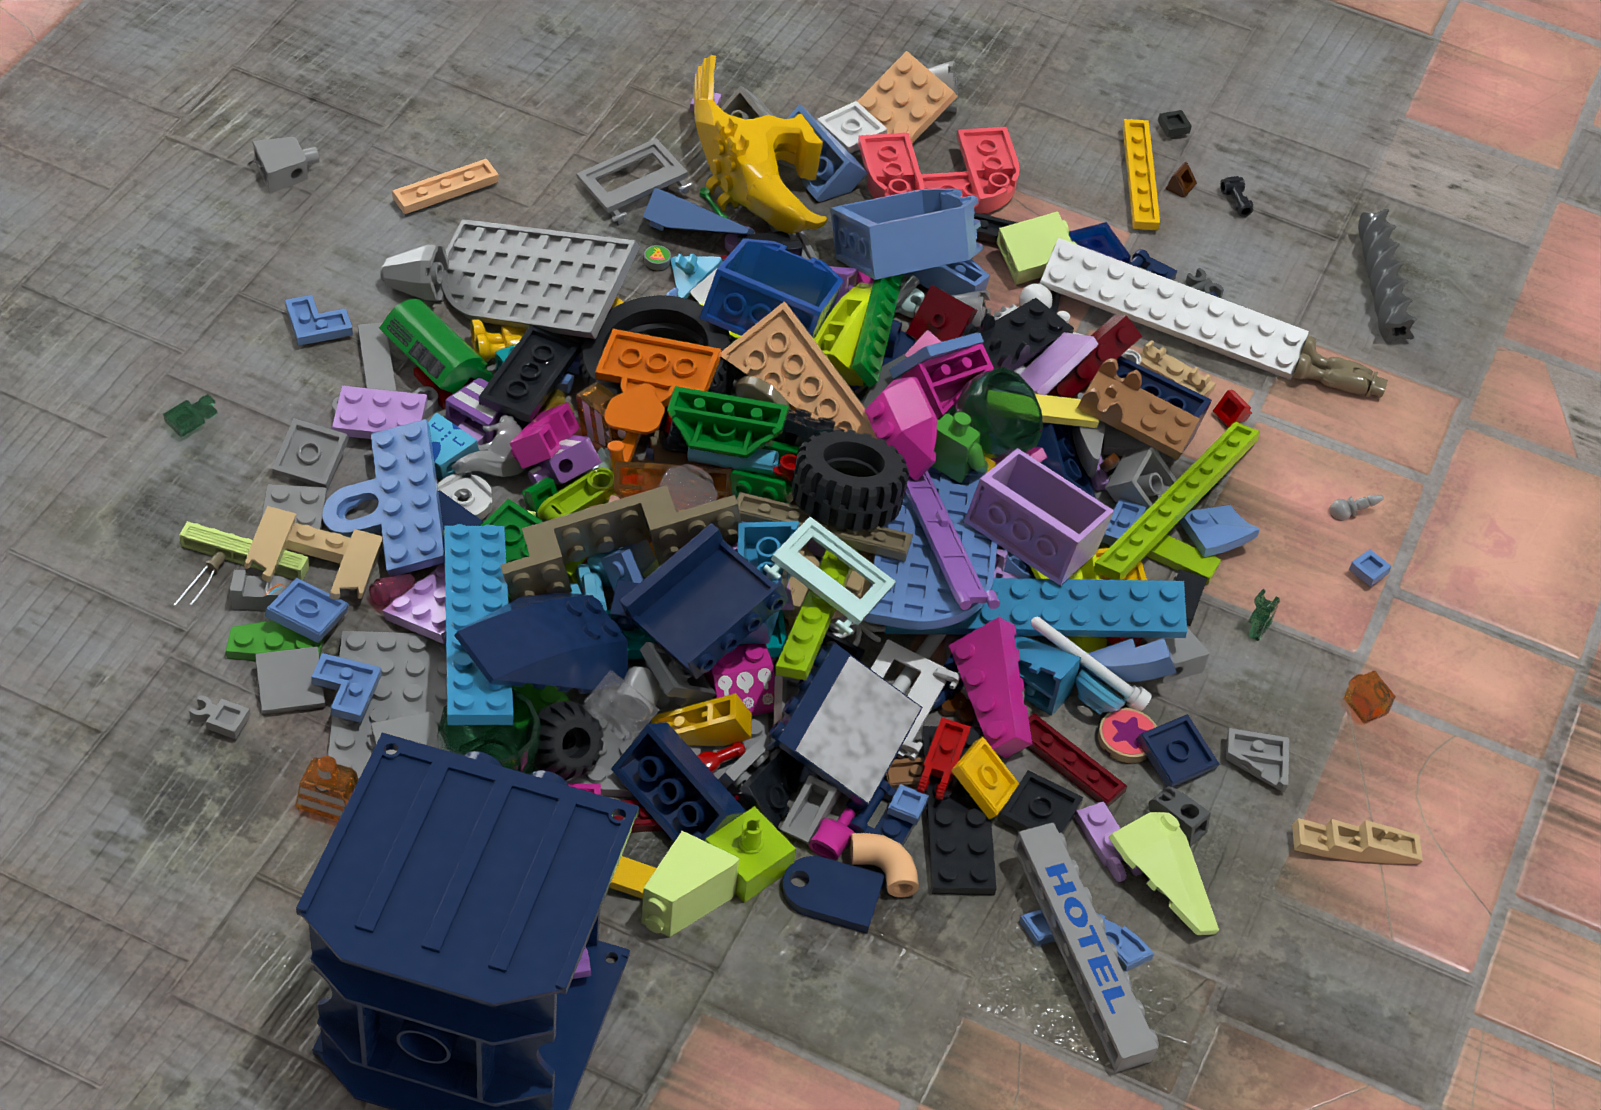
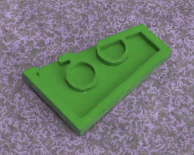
M273 620L234 626L230 630L226 657L227 659L256 661L255 654L318 646L320 659L325 636L317 643Z

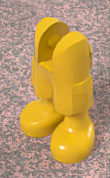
M478 319L471 320L470 324L473 350L485 362L495 358L496 351L516 345L527 331L524 328L502 325L501 333H489L485 330L482 321Z

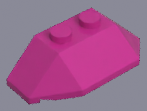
M908 377L893 380L864 411L877 439L880 438L886 441L888 446L895 447L898 453L902 454L909 469V476L917 481L936 462L934 448L936 444L937 418L917 378Z

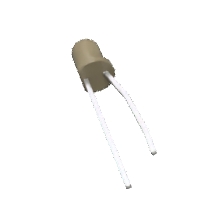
M216 552L210 561L206 562V567L176 601L174 606L178 604L203 572L208 569L212 573L205 586L190 605L198 599L209 584L213 574L218 572L219 566L225 560L226 556L223 552Z

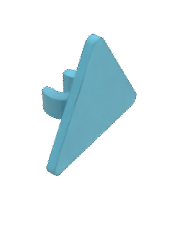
M678 254V256L672 257L671 265L676 287L679 289L678 297L686 299L694 287L723 262L722 258L696 256L694 254H690V256Z

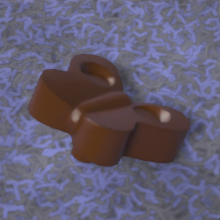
M956 692L953 699L947 700L942 704L941 714L946 717L956 715L962 724L972 726L975 711L971 701L966 699L963 693Z

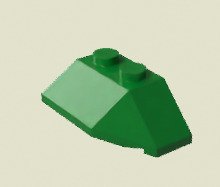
M675 386L667 411L690 449L747 459L782 433L789 405Z

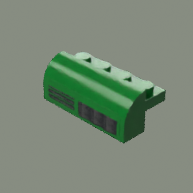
M409 299L398 304L391 310L379 327L439 388L454 394L462 389L470 377L473 379L482 378L489 382L494 376L486 369L488 364L422 300Z

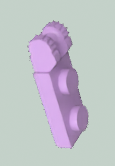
M1104 801L1077 810L1075 820L1104 867L1107 866L1117 882L1125 880L1127 875L1121 863L1124 859L1108 838L1113 832L1119 830L1120 827ZM1126 863L1127 867L1131 870L1134 876L1143 873V871L1138 866L1132 869Z

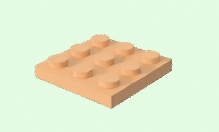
M906 51L857 102L888 129L887 134L909 133L911 143H913L958 96Z

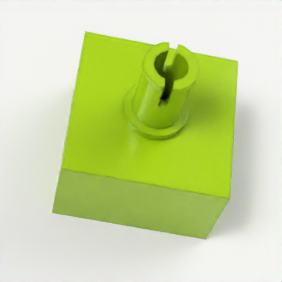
M755 806L705 839V842L739 858L735 894L744 903L782 878L787 868L794 863L796 848Z

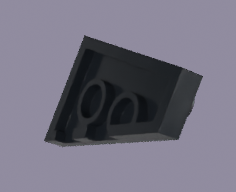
M777 747L739 788L750 809L755 806L779 832H781L778 828L781 818L787 817L790 809L787 803L791 793L797 791L806 766L780 747Z

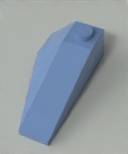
M799 104L787 119L802 114L823 142L816 180L810 181L801 178L803 185L818 202L851 192L868 172Z
M654 188L643 215L644 218L650 220V226L661 231L667 227L674 230L748 235L755 232L750 228L658 188Z

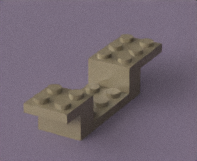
M666 485L522 528L530 556L500 565L511 600L514 601L520 597L551 593H570L572 588L564 564L580 561L596 554L607 553L613 549L630 544H637L647 539L651 540L660 566L711 523L720 530L723 540L727 544L733 545L738 542V525L742 523L735 495L676 512L668 486Z

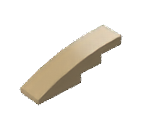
M1298 818L1292 824L1294 850L1355 862L1420 864L1423 861L1420 837L1415 833L1365 820L1360 826L1334 819H1331L1326 825Z

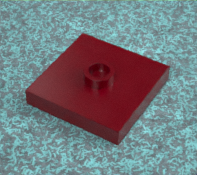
M931 285L906 333L919 339L928 330L941 342L962 337L964 330L972 322L978 310Z

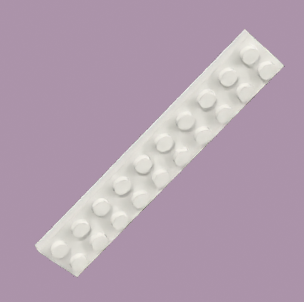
M1058 238L1040 284L1052 291L1116 315H1127L1132 321L1291 380L1309 332Z

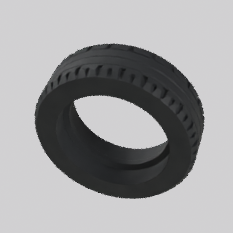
M656 295L624 302L609 310L596 339L585 338L582 342L580 364L586 397L593 409L604 418L609 401L622 393L620 383L596 379L595 374L613 329L720 348L721 352L732 344L729 331L700 319L704 306L689 299L677 296ZM722 357L708 392L730 395L734 385L735 369L733 364ZM668 406L665 407V415L658 430H663Z

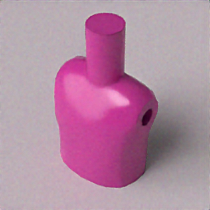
M845 808L837 821L824 818L817 832L809 841V848L821 857L836 861L843 850L850 845L851 833H854V831L848 825L852 818L856 816L855 812L850 808Z

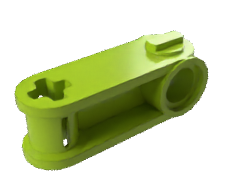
M604 467L591 470L585 476L546 499L537 511L538 517L541 520L548 521L585 510L594 505L608 503L611 495L618 496L621 491L620 487L616 484L614 472Z

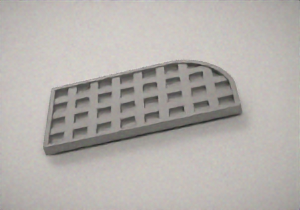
M462 219L446 249L449 270H443L444 276L441 285L448 301L467 319H478L484 323L528 329L530 325L552 333L596 339L640 246L636 240Z

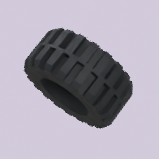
M832 430L830 433L823 431L816 436H811L800 446L791 483V493L798 507L802 511L805 510L807 516L818 519L823 525L827 526L829 524L835 526V529L844 530L846 528L858 532L861 529H866L867 531L875 530L878 526L880 528L886 526L899 515L907 486L909 469L902 454H899L895 447L888 446L886 441L880 438L875 439L870 434H859L853 430H848L847 432Z

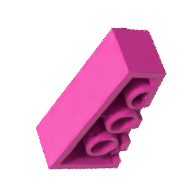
M997 617L950 644L949 648L986 741L996 754L1008 758L1032 745L1027 706L1024 705L1022 691L1024 690L1023 679L1020 678L1018 666L1020 655L1014 638L1016 636V628L1014 624L1001 617Z

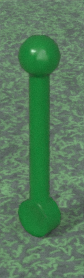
M705 187L701 188L700 197L706 198L716 214L729 219L727 215L720 211L710 197V190Z

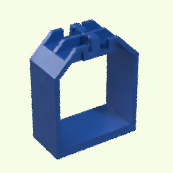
M743 238L717 268L700 319L742 336L780 304L786 302L814 339L825 319L834 308L844 280L825 262L814 257L807 260L799 255L786 251L787 246L776 241Z

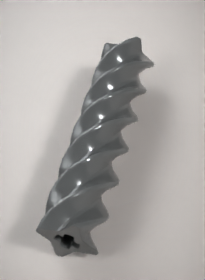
M1384 209L1377 213H1361L1358 225L1367 274L1370 279V289L1374 298V308L1378 317V327L1386 343L1397 339H1414L1410 329L1417 320L1416 317L1406 312L1407 307L1413 300L1402 293L1403 288L1409 281L1398 275L1399 269L1404 265V262L1394 256L1400 243L1394 242L1390 238L1396 225L1390 224L1386 220L1389 209Z

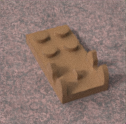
M1114 358L1106 360L1099 368L1077 408L1178 460L1200 418L1141 389L1142 377L1138 370L1129 372L1126 378H1120L1117 375L1119 368L1117 360Z

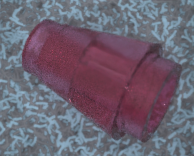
M410 573L375 579L374 583L369 586V594L376 606L388 607L396 598L414 587L416 582Z

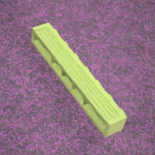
M188 521L179 534L181 547L212 556L216 552H223L226 556L225 560L245 565V560L253 541L249 538L239 537L232 533H225L215 528H208ZM285 549L274 574L293 580L298 578L303 581L309 570V559L303 554H297ZM255 562L251 565L252 568L262 571L266 570Z

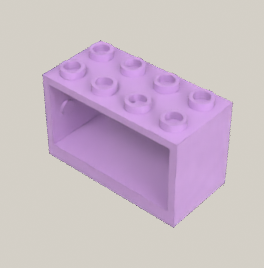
M1017 448L980 478L964 522L1061 586L1096 554L1114 510Z

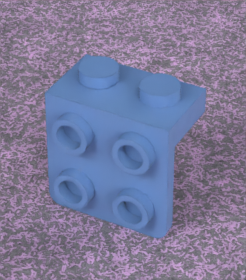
M643 540L637 544L627 545L600 560L615 593L618 580L641 583L646 579L642 574L656 558L648 540Z

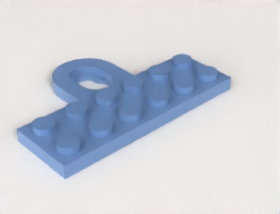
M427 419L372 433L371 439L376 478L349 485L334 492L323 507L322 517L325 525L331 533H339L350 538L354 529L372 534L382 531L386 569L390 577L445 563L444 530L430 425ZM366 500L378 501V506L373 513L353 520L346 519L347 512L356 508L360 503Z

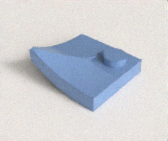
M1231 505L1192 510L1179 521L1203 557L1237 548L1258 537L1260 531L1258 527L1249 524L1240 517Z

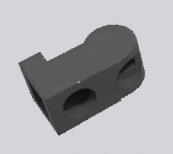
M1168 786L1149 801L1150 812L1170 813L1178 820L1179 827L1186 835L1190 847L1208 832L1211 812L1183 792L1181 793L1177 789Z

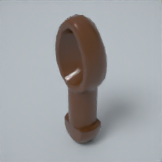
M1115 453L1111 454L1099 465L1104 472L1114 469L1120 462L1119 457Z

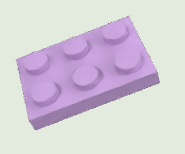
M342 386L332 430L346 433L348 437L371 439L372 433L424 420L427 395Z

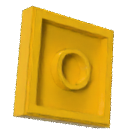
M983 737L977 739L951 770L989 820L998 815L1019 785V782Z

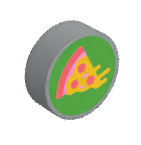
M654 245L645 250L644 263L648 268L664 270L670 265L671 253L666 247Z

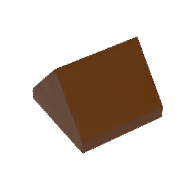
M1184 162L1172 175L1165 188L1181 197H1186L1197 184L1187 162Z

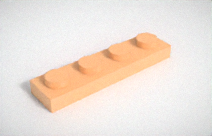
M483 159L392 191L393 200L404 214H408L499 182V174L487 159Z

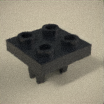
M795 408V411L789 409L779 442L794 445L797 436L805 438L806 441L811 436H816L823 431L830 433L832 430H841V432L845 430L834 426L835 421L824 417L812 418L810 411Z

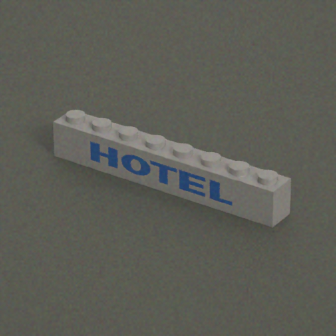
M1054 822L1020 831L1013 848L1115 1073L1151 1062L1159 1046L1157 1035L1153 1029L1149 1028L1145 1020L1144 1007L1140 1000H1136L1131 990L1130 977L1126 971L1122 970L1118 962L1117 949L1112 942H1109L1105 934L1104 921L1099 914H1096L1092 906L1091 893L1087 887L1083 886L1079 878L1078 865L1075 860H1071L1067 852V843L1064 835L1058 833Z

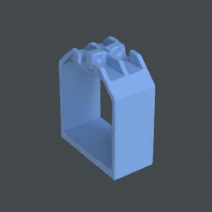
M920 189L831 207L836 259L852 268L859 269V272L874 280L970 260L983 250V245L976 242V229L981 226L980 221L974 219V206L978 204V197L973 195L960 197L962 196V191L959 189Z

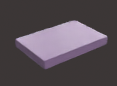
M1064 332L1016 377L1008 387L1015 392L1046 395L1097 347L1098 342L1094 336Z

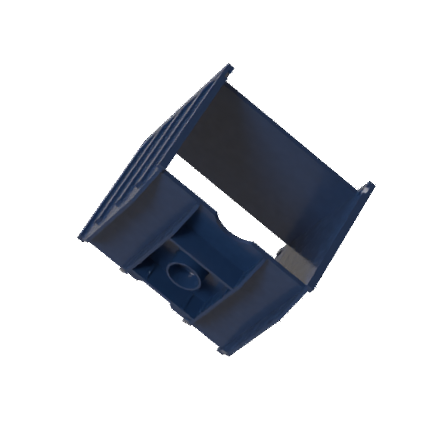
M382 732L296 907L297 915L302 916L309 924L312 950L310 961L313 964L314 971L327 981L332 991L331 996L320 999L318 1003L319 1018L317 1024L321 1032L312 1049L313 1055L318 1056L354 1099L390 1110H570L630 956L629 949L599 941L600 909L631 834L634 821L639 814V806L568 786L563 778L549 771L540 770L529 775L502 767L497 759L483 752L474 751L463 756ZM388 750H395V751H397V752L394 753V754H387V753H386V751H388ZM616 815H621L624 817V819L616 820L613 817ZM586 946L591 976L573 979ZM614 958L617 961L615 963H608L606 959Z

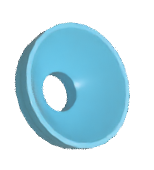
M1080 670L1076 677V686L1078 688L1077 696L1081 701L1099 714L1102 712H1115L1124 706L1126 702L1087 671Z

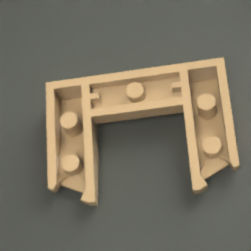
M267 506L252 541L244 568L248 569L253 562L266 569L262 573V579L270 583L285 549L340 563L330 592V599H339L340 589H357V597L362 599L380 556L383 536L354 529L351 538L339 533H331L309 525L295 523L296 513Z

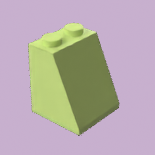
M681 831L644 887L641 923L652 932L662 933L671 937L731 900L736 892L739 858Z

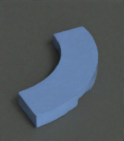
M1042 910L1033 911L1020 917V924L1036 947L1056 942ZM1099 914L1105 924V934L1109 942L1115 945L1118 952V962L1124 971L1127 972L1152 960L1154 953L1135 933L1125 926L1122 928L1106 920L1104 915Z

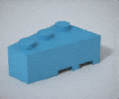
M1014 636L1015 645L1019 649L1020 661L1018 662L1020 678L1023 679L1024 688L1026 689L1024 698L1052 716L1072 694L1081 657L1024 636Z

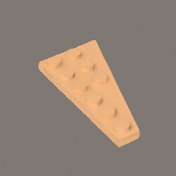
M786 302L780 304L721 352L722 358L747 375L757 377L770 384L794 407L810 411L812 418H828L835 421L834 426L844 429V432L853 430L859 434H870L873 438L877 439L864 411L866 408Z

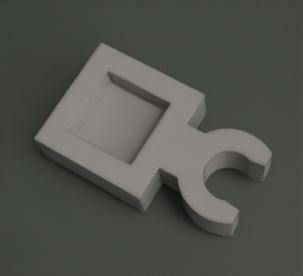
M198 696L197 698L198 706L204 709L196 710L190 708L189 710L190 718L193 721H206L208 730L233 739L237 738L250 717L249 708L221 699L215 705L206 696Z

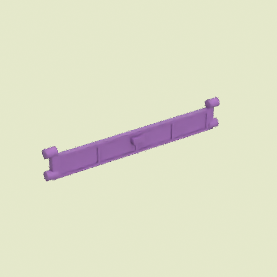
M928 470L917 481L908 476L905 491L960 608L967 610L971 607L972 603H987L990 609L998 608L1000 601L995 591H984Z

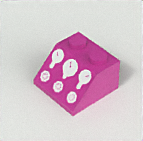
M766 644L739 645L715 663L709 672L704 673L716 693L712 699L736 693L752 713V716L774 712L775 674Z

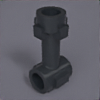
M1234 176L1222 179L1220 182L1222 194L1232 195L1235 200L1233 203L1234 211H1237L1241 217L1249 216L1253 212L1254 204L1242 193L1245 190L1243 177Z

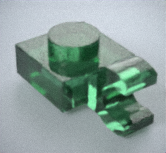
M209 394L202 396L194 404L185 400L163 413L164 420L182 438L205 424L204 418H211L218 413L212 406L216 402Z
M1264 589L1255 597L1256 609L1249 619V623L1252 626L1248 636L1257 641L1261 639L1272 624L1278 604L1280 603V599L1277 596L1273 601L1267 600L1264 596L1266 593Z

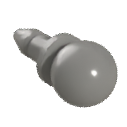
M1369 495L1367 498H1359L1356 501L1352 497H1349L1348 500L1337 499L1330 505L1329 511L1333 518L1344 521L1351 514L1357 516V510L1375 506L1384 497L1383 495Z

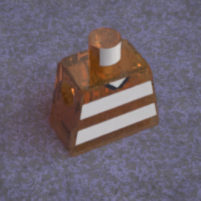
M596 381L576 394L582 436L589 437L592 442L607 447L611 441L623 442L627 431L613 429L606 424L604 418L609 401L616 395Z
M331 756L312 758L299 784L296 808L339 821L359 780L356 771L353 768L337 764L336 760Z

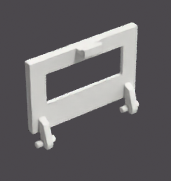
M887 640L871 670L884 678L895 659L921 672L908 697L923 708L896 755L898 758L904 759L907 751L911 752L910 758L915 760L923 746L921 742H913L946 682H951L949 687L955 689L961 676L959 671L957 673Z

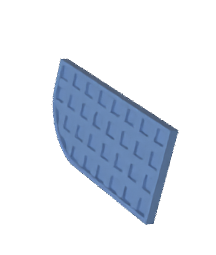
M931 466L928 469V473L985 592L992 590L997 543L964 522L979 480L986 473L981 474L971 470L963 482L959 483ZM905 491L899 515L884 527L913 534L906 561L875 554L874 565L895 580L896 583L865 617V622L909 630L936 629L961 622L976 613L985 603H972L971 607L967 610L960 608Z

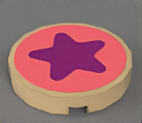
M1121 708L1118 711L1107 713L1101 720L1098 731L1099 744L1104 751L1106 749L1111 753L1110 756L1117 761L1139 763L1146 760L1147 756L1136 738L1139 734L1153 729L1157 725L1148 715L1139 710Z

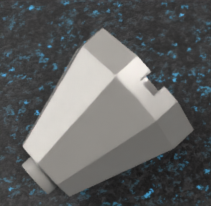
M424 245L387 258L385 264L380 269L381 279L385 281L387 287L418 298L444 301L445 294L441 285L444 276L443 270H449V261L445 248L439 245Z

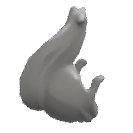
M507 415L500 417L499 423L496 425L483 426V430L486 432L497 431L493 440L485 445H478L479 451L467 454L451 466L456 474L470 470L480 471L496 477L520 474L526 468L522 469L519 461L513 457L509 443L522 431L521 427L517 425L512 416Z

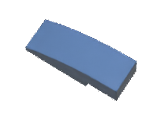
M1132 638L1088 653L1125 682L1157 679L1177 673L1164 638L1136 647ZM1081 663L1079 664L1080 670L1083 669L1099 681H1103Z

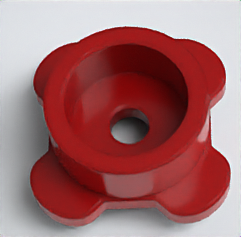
M782 456L779 466L773 468V473L776 476H781L786 481L792 482L797 456Z

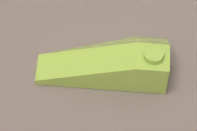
M1150 812L1113 832L1108 837L1124 861L1132 869L1138 866L1150 880L1146 884L1153 891L1157 889L1170 899L1169 907L1196 935H1214L1219 931L1187 837L1179 827L1178 820L1173 815L1166 812Z

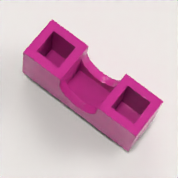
M568 402L539 413L509 443L512 455L519 461L522 469L552 458L561 448L559 442L572 437L580 428Z

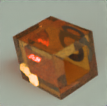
M1375 670L1364 675L1358 674L1349 681L1344 699L1364 724L1389 714L1396 696Z

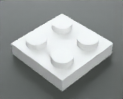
M857 101L817 119L850 154L859 150V135L887 134L888 130Z

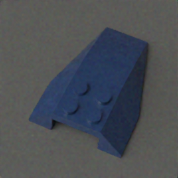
M551 593L520 597L458 630L454 635L490 684L523 687L525 683H531L537 689H544L547 685L556 686L558 691L568 692L571 688H577L579 693L589 694L619 688L628 671V640L621 632L620 626L603 609L602 603L591 594Z

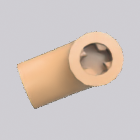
M851 833L850 856L852 865H875L881 868L886 875L887 891L892 896L908 897L918 892V874L913 858L900 843L884 835Z

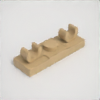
M1150 340L1143 347V350L1138 353L1141 356V366L1205 397H1208L1215 389L1216 383L1211 381V375L1207 374L1204 377L1198 373V367L1193 369L1173 356L1167 355L1166 348L1164 347L1160 350L1153 346V340Z

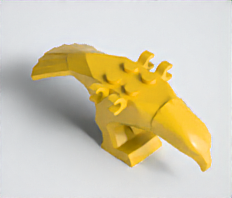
M710 55L704 58L702 65L698 66L694 79V114L698 135L713 174L707 180L706 188L710 190L711 194H714V190L718 185L724 191L717 200L719 207L722 211H725L726 205L729 202L732 203L734 208L740 204L765 220L776 230L788 234L823 227L827 222V217L810 211L784 185L779 176L777 160L791 163L795 166L797 175L800 178L810 181L816 180L823 142L813 131L814 129L802 114L789 119H782L771 115L755 119H742L725 113L715 103L714 99L716 56Z

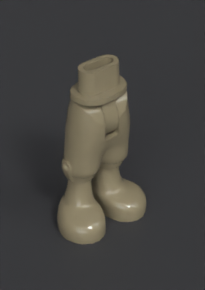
M1309 335L1305 340L1292 376L1297 379L1318 380L1327 387L1365 396L1374 394L1380 397L1383 396L1388 382L1387 379L1378 377V372L1375 371L1373 374L1371 369L1359 363L1340 357H1329L1328 359L1316 352V339Z

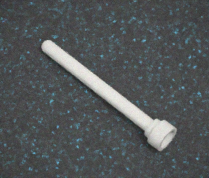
M1034 617L1031 620V626L1063 651L1081 657L1080 663L1121 693L1129 708L1142 711L1148 705L1152 695L1143 687H1136L1135 685L1131 687L1040 617Z

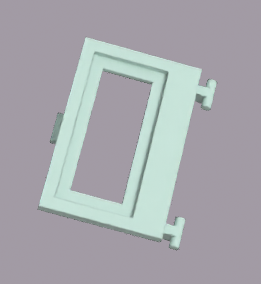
M811 517L773 554L771 560L775 562V565L771 568L766 564L763 568L767 572L766 577L770 580L773 577L779 580L781 575L778 572L783 568L845 615L847 620L844 623L839 619L835 623L839 627L838 633L841 635L845 632L851 635L853 630L849 627L853 622L859 625L896 583L895 580ZM811 538L873 584L861 599L799 553Z

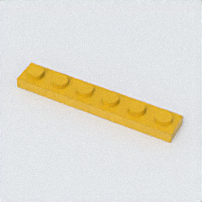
M1124 119L1122 127L1133 229L1159 230L1160 215L1149 121Z

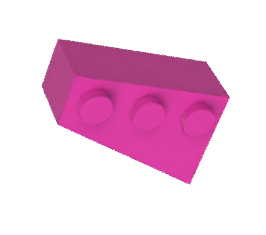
M980 343L919 363L901 377L902 379L908 377L918 379L938 419L994 367L983 344Z

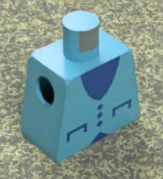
M436 412L428 423L430 425L436 477L443 480L450 475L456 474L453 468H451L454 463L467 454L479 451L477 439Z

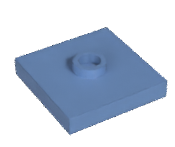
M296 578L266 608L265 617L319 643L347 613L349 604L341 599H330L329 593Z

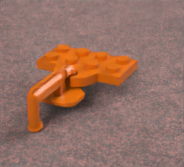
M612 330L595 374L596 379L621 384L622 393L609 401L604 414L605 422L609 427L627 431L623 442L611 441L607 445L610 451L613 472L616 477L623 478L625 476L641 434H652L659 429L665 415V407L670 403L675 386L708 392L722 356L720 348L623 330Z

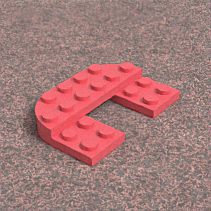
M1007 127L957 130L956 138L967 169L965 172L921 174L909 133L859 135L858 146L864 167L868 172L867 187L874 199L920 189H959L962 191V196L960 197L972 195L978 197V204L974 206L976 213H991L1007 204L1015 194L1020 170L1019 162Z

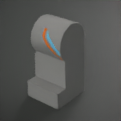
M234 569L230 586L232 610L266 611V608L290 585V582L282 576H273L269 583L264 581L261 576H247L246 570Z

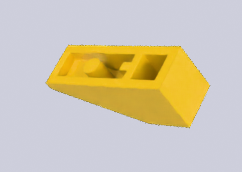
M736 693L653 715L651 718V724L668 722L687 745L726 746L751 739L752 713Z

